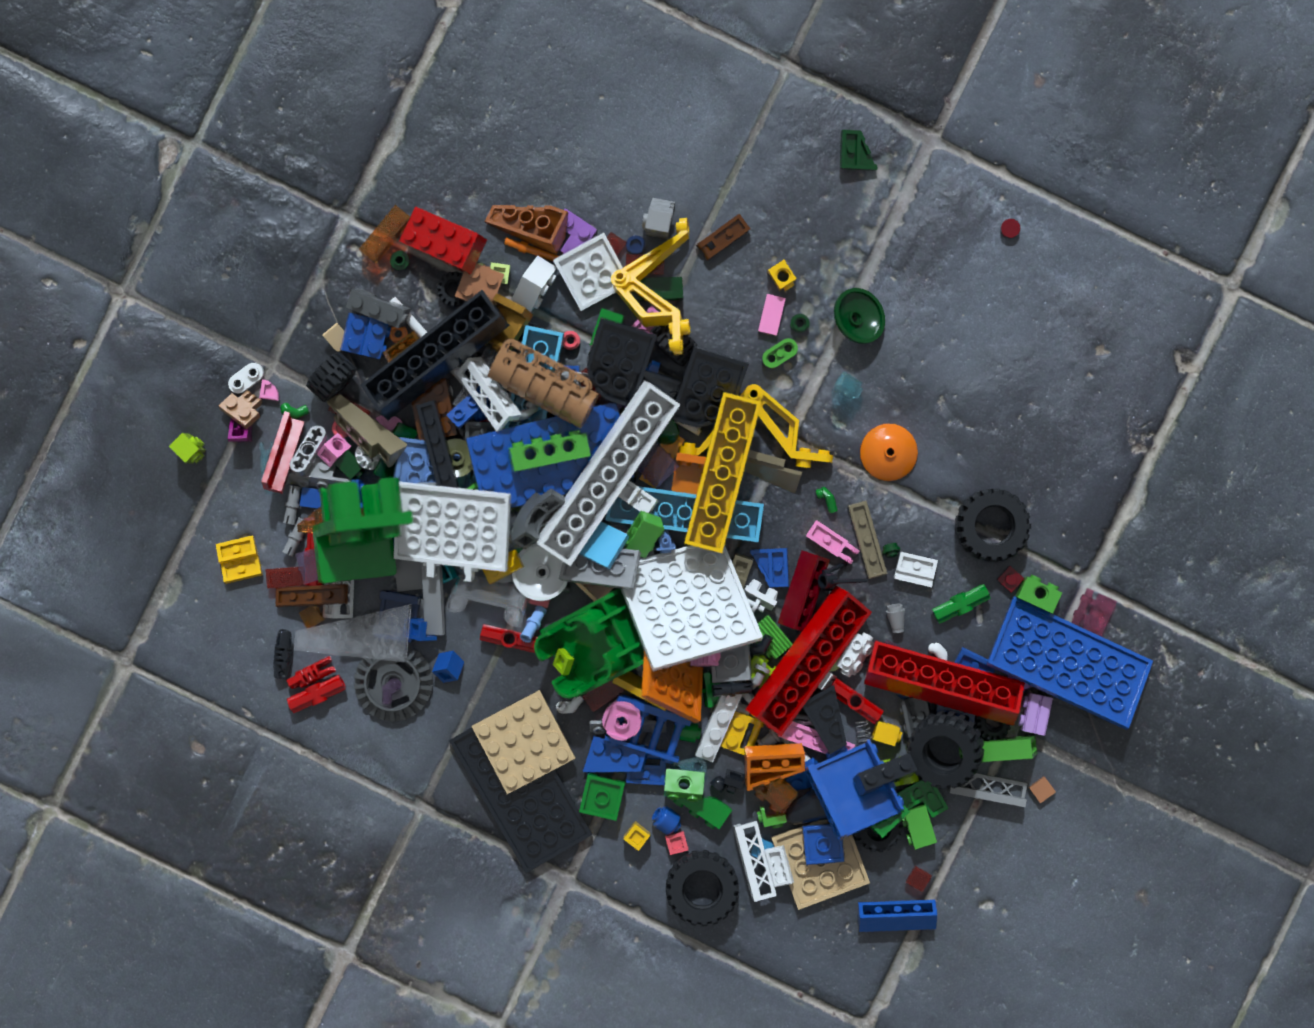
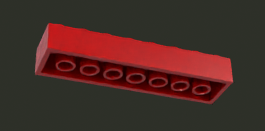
M835 586L745 710L770 730L782 736L872 612L848 591Z
M879 641L874 643L864 684L1012 726H1014L1019 715L1025 685L1024 682Z

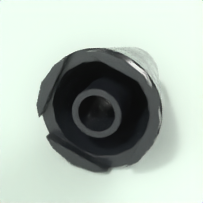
M813 788L791 804L785 813L787 821L794 826L828 819Z

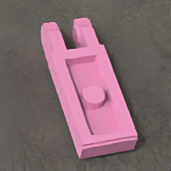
M817 520L806 534V537L849 564H852L853 560L841 553L844 547L850 549L854 554L860 552L849 544L846 539Z

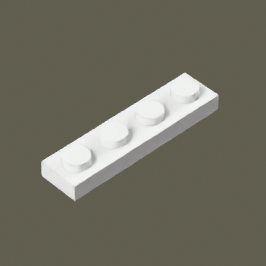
M743 694L735 695V697H730L729 695L719 696L696 749L695 756L710 762L714 761Z

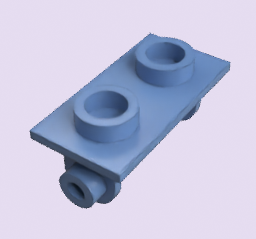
M664 529L662 536L658 537V542H655L656 551L660 550V553H670L672 549H676L674 541H671L669 532Z

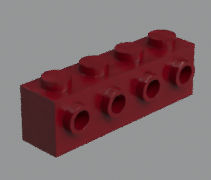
M801 551L780 613L779 624L799 631L804 630L811 619L821 589L818 585V577L822 574V570L828 568L830 559Z

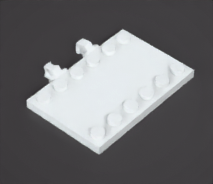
M399 482L403 512L412 511L413 523L402 526V536L394 538V559L423 562V566H427L426 577L433 578L437 576L436 568L441 566V564L460 566V569H464L466 574L463 581L467 582L474 580L475 572H478L479 569L503 572L508 570L511 494Z

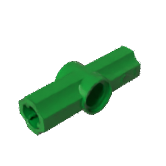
M981 584L967 592L964 591L951 597L949 601L932 608V611L940 624L952 617L971 611L973 607L991 599L985 585Z

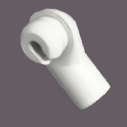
M931 643L928 650L930 653H934L937 658L947 660L948 653L941 644Z
M579 696L577 698L574 697L572 701H560L556 704V709L561 714L574 713L584 698Z

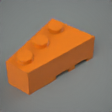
M802 743L744 746L745 784L747 791L753 790V787L762 784H770V781L778 778L784 779L805 771V752Z

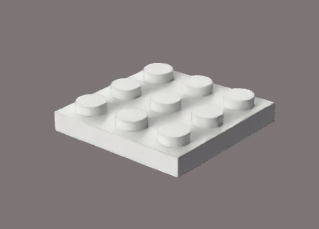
M604 232L553 259L580 311L615 293L611 276L615 271L621 270L623 267Z

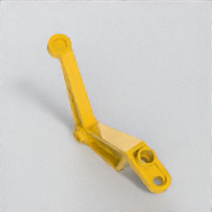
M679 218V222H676V236L621 270L615 271L611 276L614 291L621 297L644 327L669 325V332L672 334V339L669 340L670 351L674 352V355L683 354V335H690L689 319L682 320L681 313L677 308L640 281L689 239L688 218ZM635 291L661 312L646 313L630 293Z
M751 384L745 388L740 396L761 402L758 417L790 458L796 459L795 466L811 468L812 460L833 463V455H830V451L818 450V453H810L811 449L799 447V451H796L799 420L760 386ZM752 390L757 393L755 398L750 396ZM765 403L789 423L788 438L783 435L762 406ZM713 431L699 448L695 447V443L684 442V446H680L679 453L689 455L701 454L709 447Z

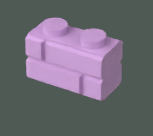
M1028 692L1022 701V707H1025L1024 714H1020L1018 726H1021L1020 730L1045 736L1053 698Z

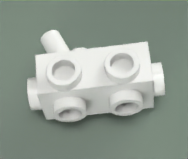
M865 632L862 635L856 633L836 664L841 668V673L851 677V675H856L862 669L865 658L873 650L874 642L872 641V636Z

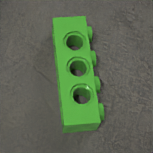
M580 430L570 431L569 436L564 437L561 434L551 435L550 439L543 441L542 437L531 439V443L525 445L523 441L512 443V447L507 448L511 469L514 472L591 456L586 433H581ZM565 441L572 443V449L568 452L563 449ZM548 444L553 447V453L549 456L544 453V448ZM529 448L534 451V457L530 460L525 457V451Z

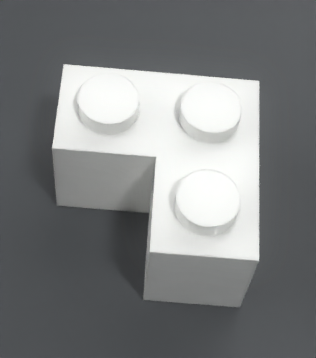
M537 256L523 274L511 301L527 308L530 312L534 308L538 309L543 301L540 298L541 295L544 296L549 288L548 284L551 286L557 277L554 275L557 267Z

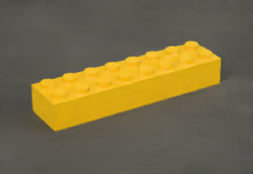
M723 392L684 544L719 553L723 552L761 406L760 401Z

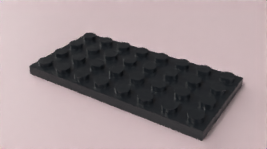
M472 727L449 740L526 873L593 835L555 769L507 794Z

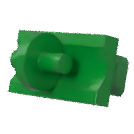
M703 672L702 693L704 704L708 708L714 707L719 696L713 697L711 685L714 684L712 683V673Z

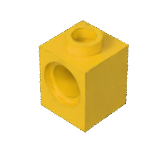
M785 260L768 269L767 272L779 291L782 289L787 291L795 286L793 282L796 281V277ZM785 272L788 275V280L785 282L779 281L778 274Z
M878 720L875 723L871 738L875 741L895 746L896 742H900L902 732L899 726Z

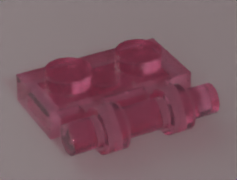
M1087 588L1085 594H1082L1080 598L1081 602L1078 609L1073 613L1074 618L1071 623L1078 626L1082 619L1085 621L1084 629L1102 636L1117 601L1098 593L1094 600L1091 598L1094 591ZM1088 604L1093 605L1089 615L1084 614Z

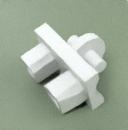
M755 579L744 588L749 605L752 607V612L754 613L756 609L763 612L765 608L772 611L777 603L776 597L778 592L772 588H768L765 594L759 592L762 584Z

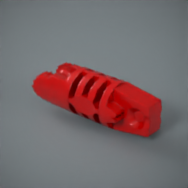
M325 657L295 672V676L287 679L288 686L291 689L303 688L336 672L335 667L332 666L322 671L320 669L332 661L331 657Z

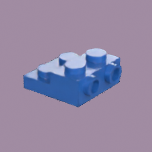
M348 313L340 350L380 359L381 356L385 355L386 345H384L385 337H389L391 327L371 317Z

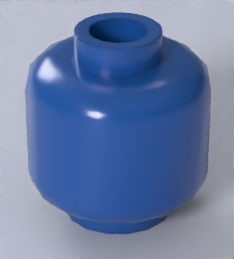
M667 806L659 807L652 816L654 828L665 835H669L672 832L676 833L681 826L680 815Z

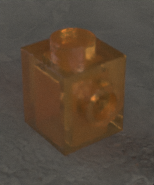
M779 778L777 782L773 780L765 787L768 791L763 797L780 812L798 792L785 779Z

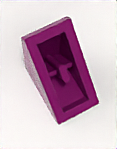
M231 418L228 442H252V425L246 430Z

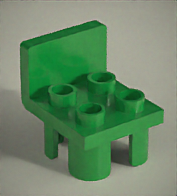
M383 478L377 484L363 485L361 487L364 516H361L358 484L356 482L335 483L328 485L327 489L319 488L323 523L313 526L319 583L324 584L395 575L397 570L394 559L393 538L402 536V526L413 523L412 511L403 512L399 478Z
M621 588L613 590L596 601L539 630L542 635L534 643L535 653L541 662L551 656L555 658L559 648H565L574 658L569 675H560L552 680L554 689L564 698H577L644 664V647Z

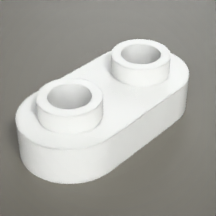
M257 363L248 364L229 379L228 385L230 390L238 394L244 393L262 380L264 369ZM252 369H256L257 373L255 376L250 374ZM237 380L241 381L240 387L235 386Z

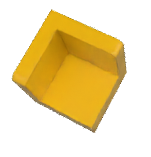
M635 821L625 833L623 839L639 851L650 837V832Z

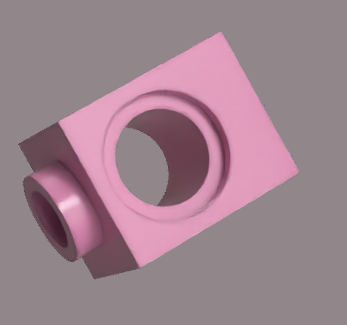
M337 433L321 447L317 455L329 467H332L351 448V445Z

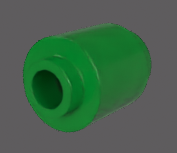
M691 723L690 726L686 725L682 729L679 740L695 743L696 739L700 740L701 728H698V724Z

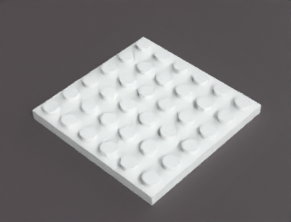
M690 545L672 550L670 553H660L642 558L639 561L633 590L621 589L653 671L758 642L763 638L725 545L722 553Z

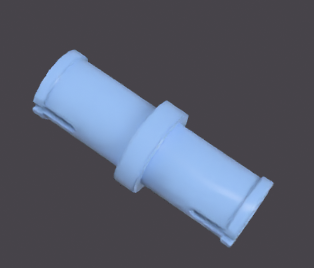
M536 606L532 616L527 619L526 626L520 634V638L524 642H531L536 630H539L541 627V621L547 613L544 607Z

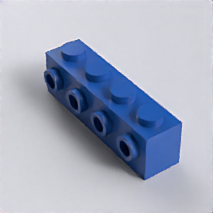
M935 900L858 902L859 932L936 929Z

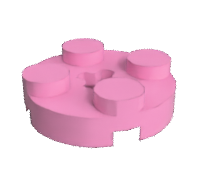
M625 701L613 702L605 710L602 719L603 727L607 731L606 733L616 740H627L632 736L634 737L639 732L642 722L640 710L633 704ZM624 717L627 723L624 722L623 725H620L617 718Z

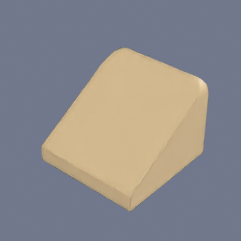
M336 323L323 334V337L337 352L341 351L344 330Z

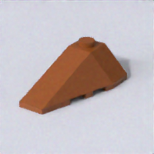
M493 205L485 219V223L540 249L557 254L566 236L569 213L554 206L534 207L533 205H527V207H516L515 205Z

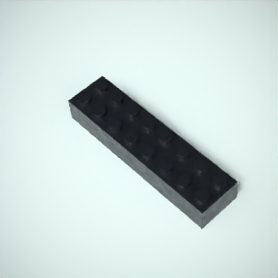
M481 290L360 386L376 410L384 418L390 420L510 325L490 297Z

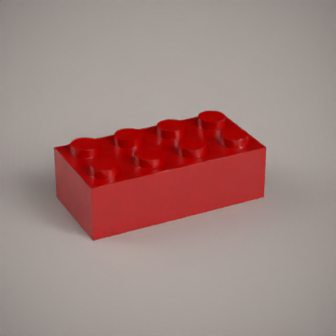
M415 206L399 241L416 251L468 274H472L487 239L476 232Z

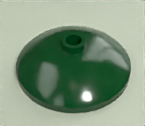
M851 288L841 293L834 305V319L838 329L847 339L858 344H868L881 336L885 327V313L881 303L872 293L861 288Z

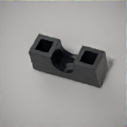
M910 753L858 773L853 778V781L860 796L878 790L890 782H898L908 778L918 770Z

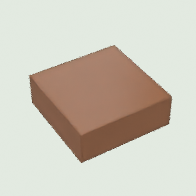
M1045 776L1028 787L1039 803H1042L1056 793Z

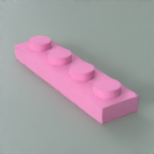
M792 721L782 736L777 734L778 737L794 743H802L803 746L826 754L828 752L815 729ZM846 741L847 745L845 746L848 750L855 747V744Z

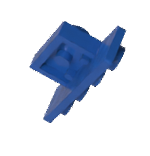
M480 385L476 388L478 394H481ZM471 394L447 414L448 419L458 428H461L471 418L475 422H480L487 418ZM486 398V405L491 409V401L489 398Z

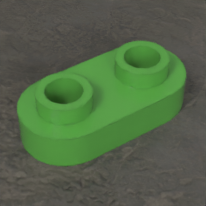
M789 338L782 340L764 352L762 356L763 364L768 368L778 367L797 353V343ZM786 345L791 346L790 352L784 350ZM770 355L775 357L774 362H769L768 357Z

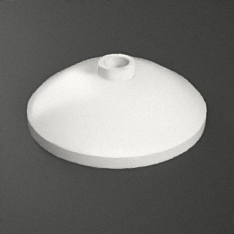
M537 543L532 544L519 553L524 567L512 573V578L520 593L532 600L546 601L555 598L565 589L568 582L559 579L562 560ZM541 569L546 571L544 576L539 575Z

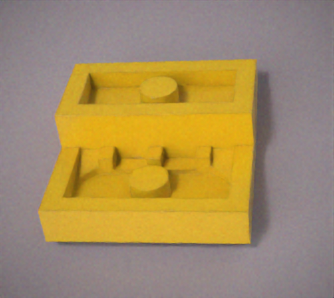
M253 535L216 544L218 561L221 564L225 584L263 575Z

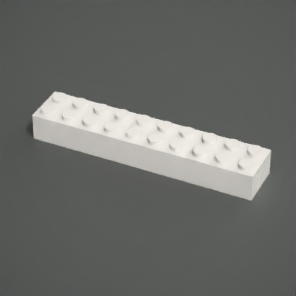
M644 381L565 496V503L556 509L545 525L536 543L571 566L680 404L649 382Z

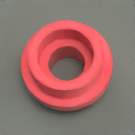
M574 331L564 333L563 347L567 350L576 349L580 344L579 335ZM569 337L574 338L573 344L567 343Z

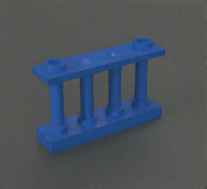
M619 693L617 697L618 702H629L640 710L642 718L639 732L634 737L632 736L630 740H616L607 733L604 740H607V743L612 746L618 747L620 744L663 758L662 761L669 764L678 763L679 756L674 755L682 729L686 725L690 726L691 721L667 709L664 711L649 702ZM652 714L656 716L657 721L649 746L639 744L638 740L645 718ZM624 717L617 718L620 725H623ZM668 719L674 721L675 728L668 750L665 752L656 749L664 722H667Z

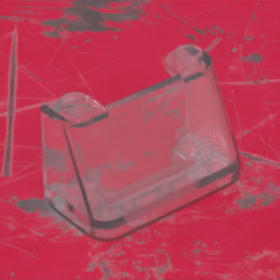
M465 573L460 574L456 578L445 611L459 613L471 601L506 608L504 613L505 621L511 626L520 628L524 626L530 599L520 593L515 584L499 582L489 584L485 577L476 575L472 582L463 581L466 577Z

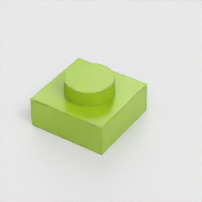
M559 648L552 665L562 675H569L574 658L565 648Z

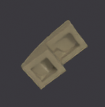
M735 553L732 563L742 588H744L754 559Z

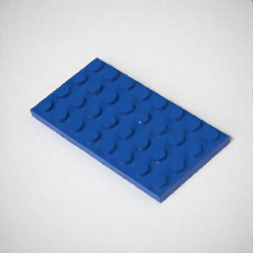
M612 402L595 406L582 428L558 416L502 429L499 432L493 431L465 438L478 490L511 494L510 508L524 505L536 492L542 495L549 489H553L561 495L567 494L620 417L617 403ZM580 430L581 433H586L591 456L515 472L511 469L507 448L512 447V443L523 441L524 445L530 444L531 439L541 437L545 441L549 440L551 435L561 434L562 437L569 436V432ZM565 441L563 449L566 452L570 451L572 443ZM550 444L546 445L544 453L547 456L551 455L553 447ZM531 448L527 449L525 457L528 460L532 459L534 451Z
M1014 596L986 665L1127 730L1133 719L1153 660Z

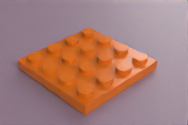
M644 650L642 698L693 723L700 722L703 667L691 666L690 661L653 671Z

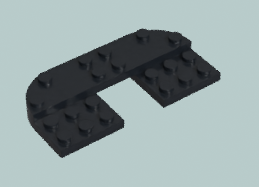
M603 317L600 318L590 352H588L587 371L595 390L605 399L627 406L642 383L646 381L680 404L672 416L674 421L690 426L704 427L716 422L723 392L739 395L749 365L748 362L693 345L683 378L678 380L646 370L657 334Z

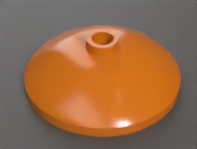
M882 424L873 428L866 434L860 447V458L866 471L873 477L883 481H894L906 476L913 469L918 456L914 437L908 430L896 424ZM889 448L894 451L892 456L887 454Z

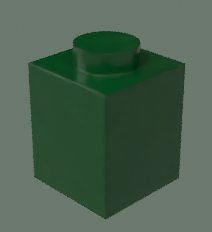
M347 450L334 463L350 480L354 478L358 480L365 473L364 468L358 464L355 455L350 450Z

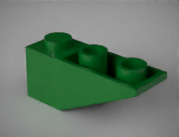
M703 796L702 800L697 802L687 801L686 798L673 800L679 807L682 808L684 805L690 809L689 813L694 817L699 818L700 816L705 819L704 823L712 829L715 827L720 829L732 812L730 806L716 797Z

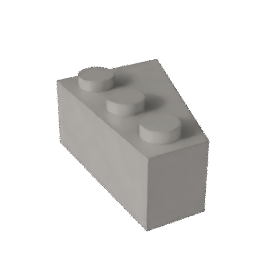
M652 198L648 214L644 213L642 230H645V235L668 239L675 202Z

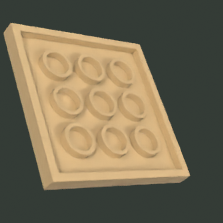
M540 690L472 725L507 794L576 758Z
M828 819L807 823L771 837L775 847L782 845L785 847L794 883L789 884L798 910L870 883L853 835L843 839L845 862L806 865L803 826L830 824Z

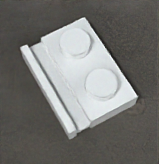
M900 552L894 579L932 587L938 560Z

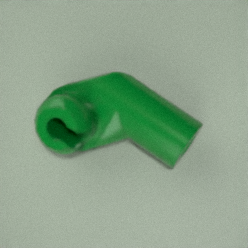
M283 403L280 407L281 414L283 415L284 411L289 412L292 419H298L310 413L307 405L295 409L289 403Z
M826 487L816 489L817 498L825 499L828 512L834 513L838 511L834 495Z

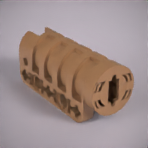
M508 339L503 343L487 376L502 384L504 389L579 428H582L587 421L599 396L598 393L592 391L591 380L514 339ZM512 346L520 350V355L514 351H511L510 347ZM533 353L534 360L528 363L527 356ZM543 362L556 369L554 373L539 364ZM568 371L569 378L562 381L561 374ZM575 379L581 383L584 382L586 387L582 388L573 382Z

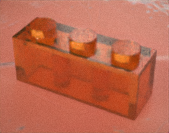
M394 205L359 250L377 264L404 231L410 216L397 205Z

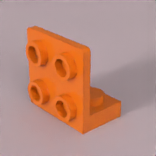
M677 453L671 490L697 495L706 457Z

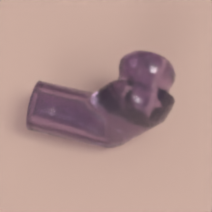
M394 678L383 685L382 704H392V694L402 686L400 680Z

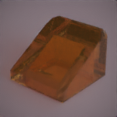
M317 605L309 606L299 612L307 629L325 620Z

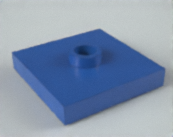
M830 824L803 826L806 865L845 862L843 839L838 841Z

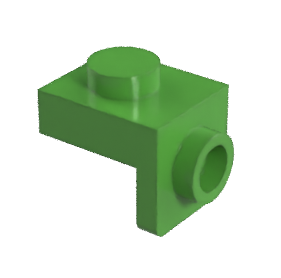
M760 806V811L757 812L759 823L763 822L764 827L772 826V828H779L783 826V823L787 822L785 813L766 816L764 806Z

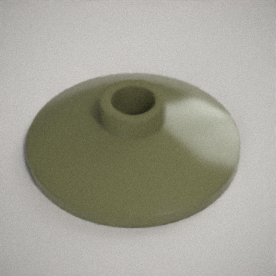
M462 439L448 440L447 443L456 476L462 477L467 475L473 468L466 441ZM455 454L460 455V461H454L453 456Z

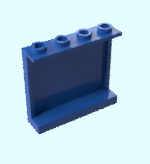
M870 739L858 747L815 765L813 763L805 769V773L838 841L898 815L904 809V802L901 796H897L894 790V782H890L878 790L860 796L853 778L858 773L884 763L880 761L877 755V747L874 743H871Z

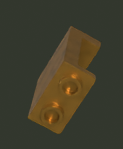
M496 293L493 298L497 303L496 307L510 325L488 342L492 345V349L499 352L506 340H519L525 330V325H528L533 314L527 308Z

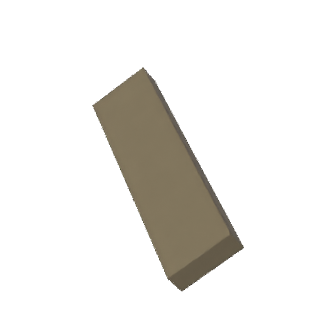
M867 501L848 505L868 579L886 575L887 570Z

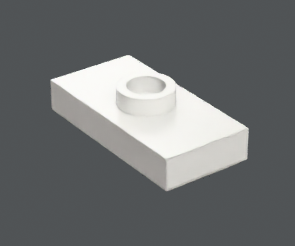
M784 845L765 849L774 887L793 884L794 880Z

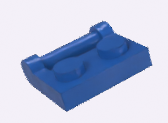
M648 754L647 759H660V765L645 764L643 772H627L626 783L664 785L666 762L662 761L663 758Z

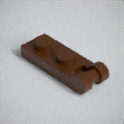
M738 214L699 242L696 247L702 250L705 254L704 258L708 261L747 233L750 227L742 216ZM710 242L715 246L712 250L707 246Z

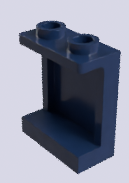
M387 590L380 591L379 599H381L374 637H379L378 641L390 642V639L397 640V644L409 645V642L415 641L408 638L409 619L418 618L421 596Z

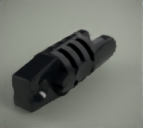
M280 629L277 632L274 650V678L287 679L291 664L292 634L290 631Z

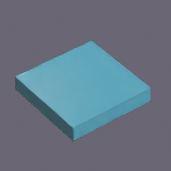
M600 522L579 555L610 570L629 536Z

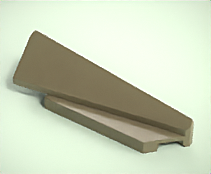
M338 394L327 401V404L337 413L334 416L336 424L371 459L379 455L388 467L393 466L407 447L404 441L342 395Z
M752 450L748 452L744 467L745 472L789 492H796L802 475L800 471L785 468V459Z

